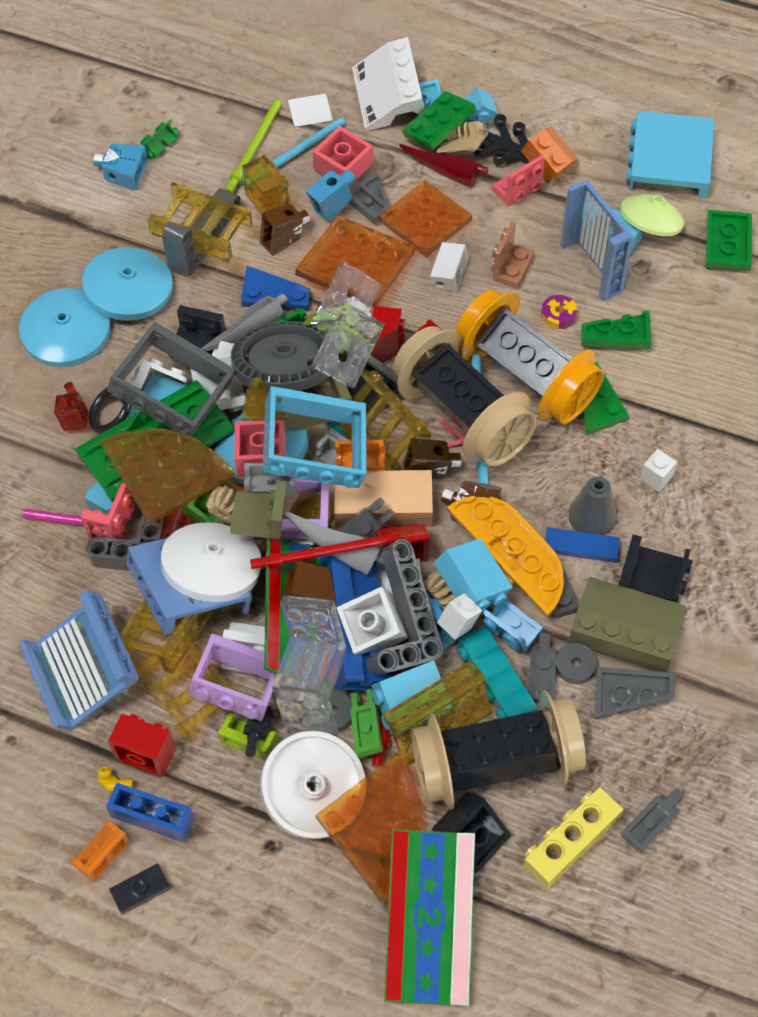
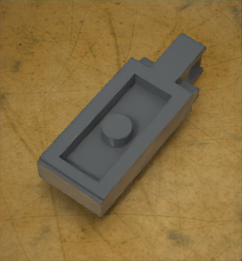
M540 633L539 646H533L530 655L528 692L534 702L538 703L540 692L546 690L551 698L554 699L557 653H555L556 648L550 647V633Z
M675 788L667 797L663 794L659 797L656 796L621 832L620 836L641 854L676 818L680 811L676 806L681 802L684 794L678 788Z

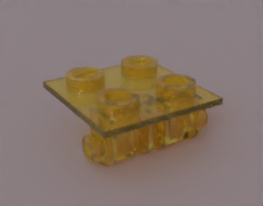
M256 377L250 381V389L246 390L241 421L265 420V400L269 390H265L262 379ZM275 410V420H290L291 413Z

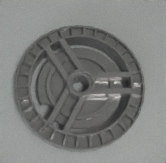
M295 321L270 323L250 330L236 341L231 350V366L235 369V377L245 386L254 390L269 393L271 386L302 391L318 385L333 373L338 362L337 344L327 331L318 330L312 324L309 326L305 324L303 326L304 322ZM319 349H320L321 352L323 353V355L321 356L320 359H319Z

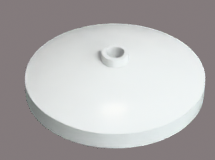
M196 523L178 529L167 538L162 547L160 565L167 582L180 593L199 601L221 602L238 598L256 585L260 577L261 568L251 569L250 559L261 558V554L257 545L250 537L231 534V526L219 523Z
M319 731L300 732L284 739L268 755L260 775V794L263 805L271 819L287 833L303 839H322L345 829L360 812L366 793L364 770L355 752L341 739ZM306 783H311L313 785V791H310V788L307 787Z

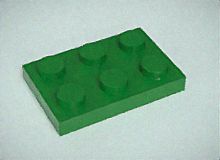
M444 91L402 130L404 137L434 150L476 111L475 104L448 91Z
M708 210L705 267L750 271L752 266V213Z

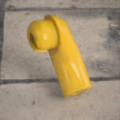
M104 766L98 770V783L108 793L112 794L116 783L134 788L133 779L118 780L110 767Z

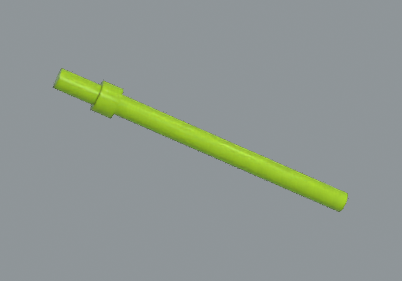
M274 100L237 169H234L231 173L226 191L233 193L237 185L241 184L245 176V170L282 105L281 101Z

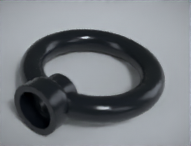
M108 387L103 389L94 399L88 414L89 426L98 434L126 420L132 408V405L120 399L123 405L119 414L108 424L100 425L98 423L99 410L104 401L112 395L107 391Z

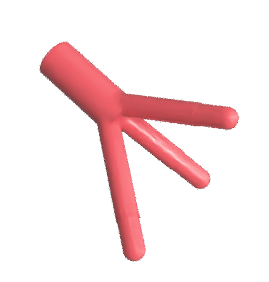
M439 418V422L443 424L444 428L460 439L448 442V448L464 444L466 435L459 432L443 418Z

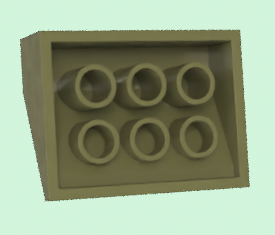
M589 577L571 629L569 643L584 644L591 650L667 672L686 605Z

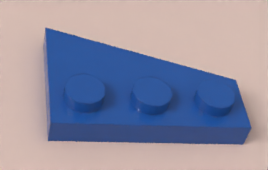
M246 266L241 307H250L268 295L276 298L283 293L287 298V302L281 305L282 310L303 308L305 311H308L311 294L309 287Z

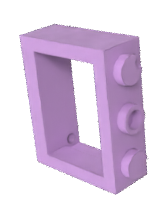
M295 478V492H321L320 519L307 520L329 528V484ZM283 519L282 539H310L289 519ZM254 536V539H267V538H264V537H255V536Z
M211 634L192 678L188 695L195 697L197 700L220 706L222 709L240 713L247 718L262 721L279 675L264 670V652ZM214 659L269 679L262 699L259 700L204 680L203 678L211 660Z

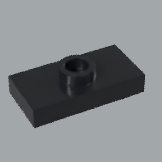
M158 863L109 888L121 915L171 889Z

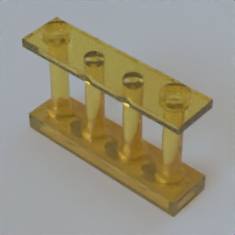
M172 182L170 186L173 201L163 216L151 213L147 219L150 234L162 238L163 230L167 223L173 222L192 230L195 251L229 263L232 258L230 240L240 224L248 227L253 225L251 210L191 189L186 185ZM181 203L193 206L182 223L179 224L171 221ZM201 210L212 213L202 231L190 228ZM221 217L231 220L232 222L222 238L210 235Z
M361 369L359 374L366 380V383L352 401L362 403L372 389L381 396L366 415V440H384L385 442L403 420L410 430L391 453L386 451V471L403 470L398 465V459L408 448L410 439L417 436L430 438L432 434L427 429L428 425L422 419L416 418L382 381L384 378L375 370L367 371ZM388 404L395 414L377 437H373L368 432L370 430L369 426ZM338 422L352 438V424Z
M144 599L119 635L128 654H130L132 649L158 656L164 672L173 674L215 609L182 617L178 626L174 628V632L165 635L170 638L161 647L139 640L145 630L163 635L158 623L152 621L154 616Z
M174 625V633L168 634L169 640L165 647L139 667L132 661L140 678L135 684L140 683L176 723L174 727L183 738L187 736L194 742L197 738L193 727L220 706L208 702L185 720L177 709L192 698V696L188 695L190 687L171 702L161 693L188 670L193 671L197 669L203 655L180 629ZM173 652H180L184 656L183 662L155 684L145 675ZM210 663L203 679L236 691Z

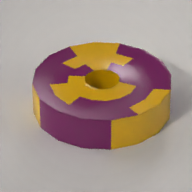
M552 295L542 304V320L551 328L565 329L575 322L578 311L577 305L568 296Z

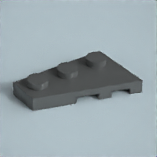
M597 667L594 719L672 701L674 699L675 673Z

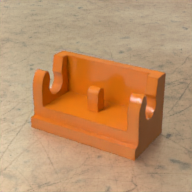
M366 440V471H386L384 440ZM335 441L336 466L352 468V441Z
M108 819L103 823L104 827L77 857L73 856L70 860L71 865L91 882L97 879L129 843L126 833Z

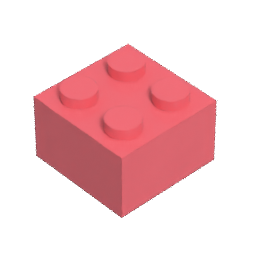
M339 126L312 151L313 169L323 175L329 171H334L339 176L348 169L356 177L348 186L350 187L373 164V145Z
M284 419L275 420L274 455L286 457ZM264 420L235 422L234 461L237 478H245V463H263Z

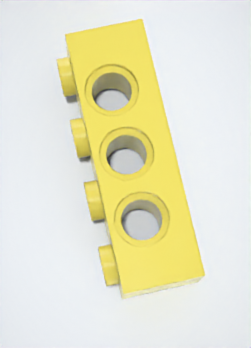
M600 787L594 793L589 791L581 799L580 803L582 805L576 810L570 809L563 816V823L557 829L554 826L550 828L543 836L544 841L539 846L534 844L525 853L524 868L546 890L621 818L624 809ZM591 814L597 821L589 823L583 816ZM573 832L578 836V839L570 841L565 837V833ZM555 850L559 853L560 857L551 859L546 855V852Z

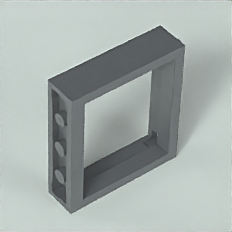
M154 321L110 377L107 391L114 397L132 405L136 410L149 415L156 422L162 423L173 429L177 434L191 439L230 385L235 369ZM151 345L219 384L193 421L124 381Z

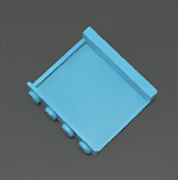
M638 111L636 119H632L630 131L634 132V135L630 136L629 148H633V152L629 151L627 164L631 165V168H627L626 181H630L629 190H632L633 182L698 188V198H707L711 177L714 119Z

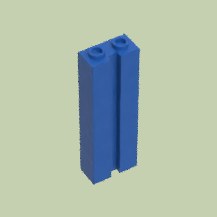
M332 555L320 557V566L327 567L331 571L336 605L326 614L335 690L366 692L368 689H372L371 685L392 677V674L374 676L367 668L368 658L381 650L356 655L353 653L336 607L380 588L376 561H374L369 573L365 575ZM380 658V663L385 668V662Z

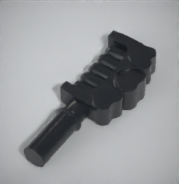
M271 706L267 707L262 721L247 718L248 721L243 730V734L248 735L245 750L247 757H254L256 755L259 738L265 739L272 730L274 715L272 714Z

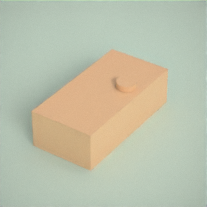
M432 470L366 471V476L360 488H347L335 485V528H340L364 507L367 508L380 497L385 503L372 515L377 519L386 510L392 509L395 512L381 527H402L411 523L425 524L426 527H432Z

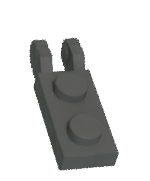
M380 497L367 508L364 507L336 531L357 535L366 539L375 533L376 530L380 529L381 525L386 523L395 512L392 509L386 510L376 519L372 513L381 508L385 503Z

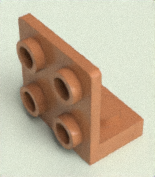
M511 221L509 227L503 229L500 238L501 243L499 245L496 244L493 249L492 257L495 259L492 263L491 271H494L493 281L518 289L534 257V251L514 244L516 222Z

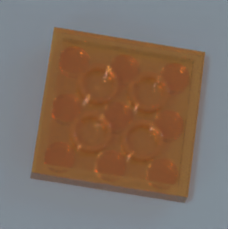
M427 180L422 181L380 215V222L426 258L437 250L442 242L448 241L472 221V214Z

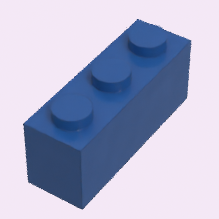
M116 783L106 805L110 817L181 842H185L195 819L190 807L120 783Z

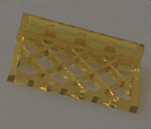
M471 661L382 714L385 722L391 729L402 762L406 767L415 762L413 752L407 755L412 744L411 729L427 726V723L422 721L428 718L430 714L433 713L437 722L441 714L447 715L443 725H439L440 731L476 724L492 714L483 684L486 682L485 676ZM475 689L472 696H466L467 693ZM463 701L469 702L464 712L458 711ZM454 702L450 710L444 709L446 706ZM476 704H482L483 709L472 714ZM455 717L461 718L456 726L450 727ZM410 729L407 737L400 735Z

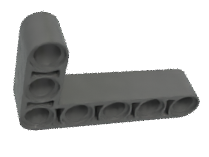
M219 188L189 229L173 222L167 223L163 230L162 240L169 269L189 277L195 272L237 212L241 202L240 196Z
M146 500L137 541L105 537L90 539L86 545V550L92 565L98 568L130 571L127 567V555L124 557H119V555L128 553V547L165 539L171 509L167 513ZM156 534L155 537L148 538L149 535ZM97 551H103L100 554H95Z
M399 539L386 546L382 551V560L398 612L409 639H407L406 644L381 650L368 658L367 668L374 676H383L423 665L440 658L443 652L441 639L413 548L404 539ZM395 549L399 552L400 557L396 555ZM402 573L406 576L407 582L403 579ZM410 597L414 601V606L410 602ZM417 622L420 623L422 630L418 628ZM425 646L429 650V655L425 652ZM403 652L407 656V661L403 658ZM380 658L384 660L385 668L381 665Z

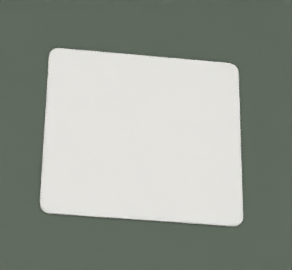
M326 94L288 100L295 127L333 120Z

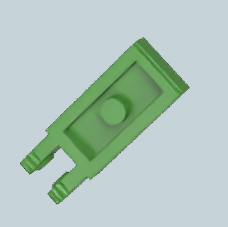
M373 689L366 691L367 704L362 706L358 693L351 694L352 708H350L354 749L358 758L383 752L377 704L372 697Z

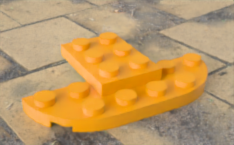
M470 496L460 499L447 507V511L474 540L482 539L510 584L515 583L539 610L548 617L559 603L564 583L561 562L550 545L512 506L500 499Z

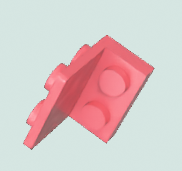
M540 155L492 185V191L508 207L515 202L521 201L526 195L537 191L542 186L545 158Z
M121 484L108 515L99 510L90 511L84 509L81 519L88 540L94 537L124 538L126 533L125 526L128 520H132L135 512V507L131 500L132 496L129 493L127 484Z

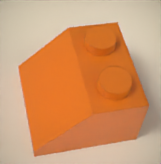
M553 127L540 131L521 150L529 162L540 155L545 158L543 179L547 183H550L579 160Z

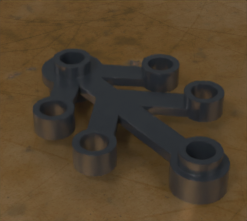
M503 114L496 115L494 117V126L498 128L500 136L488 131L485 140L495 144L486 145L482 143L474 151V154L477 157H483L486 154L493 153V162L496 165H502L505 162L520 159L522 163H529L528 159L521 152L528 142L525 135V124L522 122L513 124L512 133L518 138L519 144L512 141L506 127V116ZM509 149L514 152L505 153L503 150Z

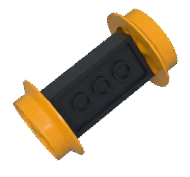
M494 289L482 293L466 309L455 330L464 339L462 357L467 362L472 363V355L478 354L481 356V359L488 355L539 394L542 399L538 408V417L542 421H547L554 417L560 423L567 424L574 420L593 400L604 379V371L595 365V352L587 349L572 358L516 316L520 304L519 296L516 293L508 292L501 295Z

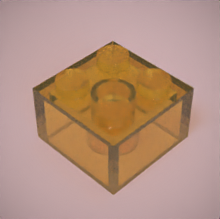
M263 155L242 165L245 194L261 215L265 211L289 204L288 180L284 175L281 176L273 161L270 162Z

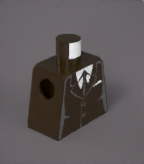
M411 438L403 460L404 470H432V480L445 478L448 467L461 466L460 452L449 453L448 443L442 440Z

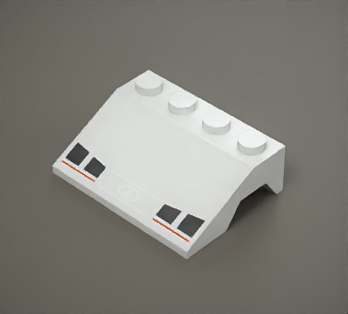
M408 37L386 43L352 67L365 131L390 125L396 115L411 111L420 115L425 110Z

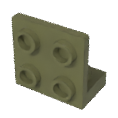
M277 480L275 490H270V495L237 491L230 533L280 539L287 481Z

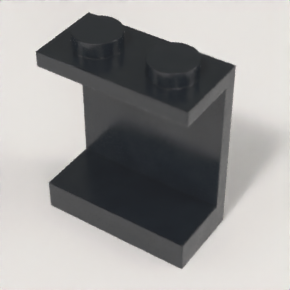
M632 534L619 586L677 602L678 596H684L688 581L683 580L684 574H689L693 563V560L689 559L691 550L686 549L683 557L640 546L642 536Z

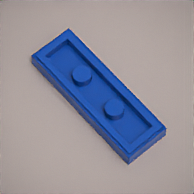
M547 527L545 541L556 554L617 563L620 537Z

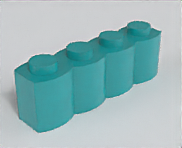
M485 625L458 639L457 654L463 662L466 661L471 666L469 672L475 682L479 681L484 687L482 693L488 703L492 702L497 708L495 710L497 719L537 711V706L531 695L523 686L519 676L510 666L505 654L499 648Z

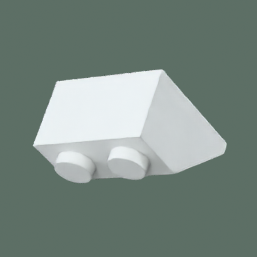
M384 587L377 588L336 607L355 655L387 649L409 639L393 596Z

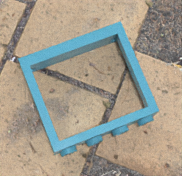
M271 386L265 400L263 472L276 476L294 477L299 480L341 485L347 488H360L366 476V403ZM275 410L352 424V468L274 455Z

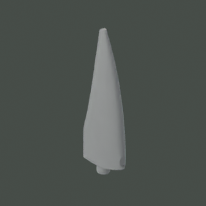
M282 293L276 298L269 295L250 306L237 321L201 349L204 351L218 349L220 341L235 344L241 336L250 330L283 319L284 313L281 305L287 302L286 296Z
M285 511L284 514L299 530L320 547L365 539L357 535L347 534L318 525L288 511ZM381 546L332 555L365 575L369 573L374 561L384 565L382 553L379 552Z

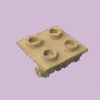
M465 122L464 129L461 124L443 141L437 153L453 154L461 150H465V152L476 151L488 135V131H485L484 122Z

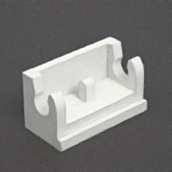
M442 242L430 279L444 284L436 283L435 288L453 291V293L458 292L469 260L465 244Z

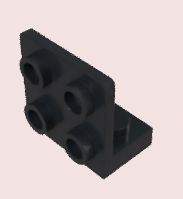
M180 305L177 315L180 326L176 334L200 349L226 330L223 314ZM214 350L205 351V352H207V353H209V354L212 355Z

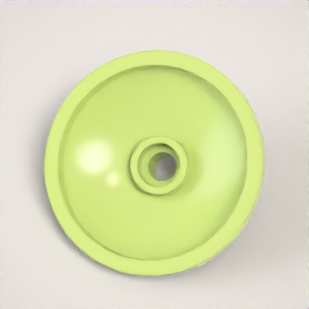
M635 194L625 198L621 203L620 212L623 218L641 231L658 236H673L680 233L683 229L684 219L680 211L670 201L659 195Z

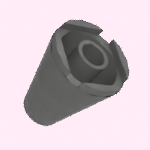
M593 477L585 484L569 507V522L572 528L578 532L606 535L613 529L617 520L615 502L610 483L605 478Z

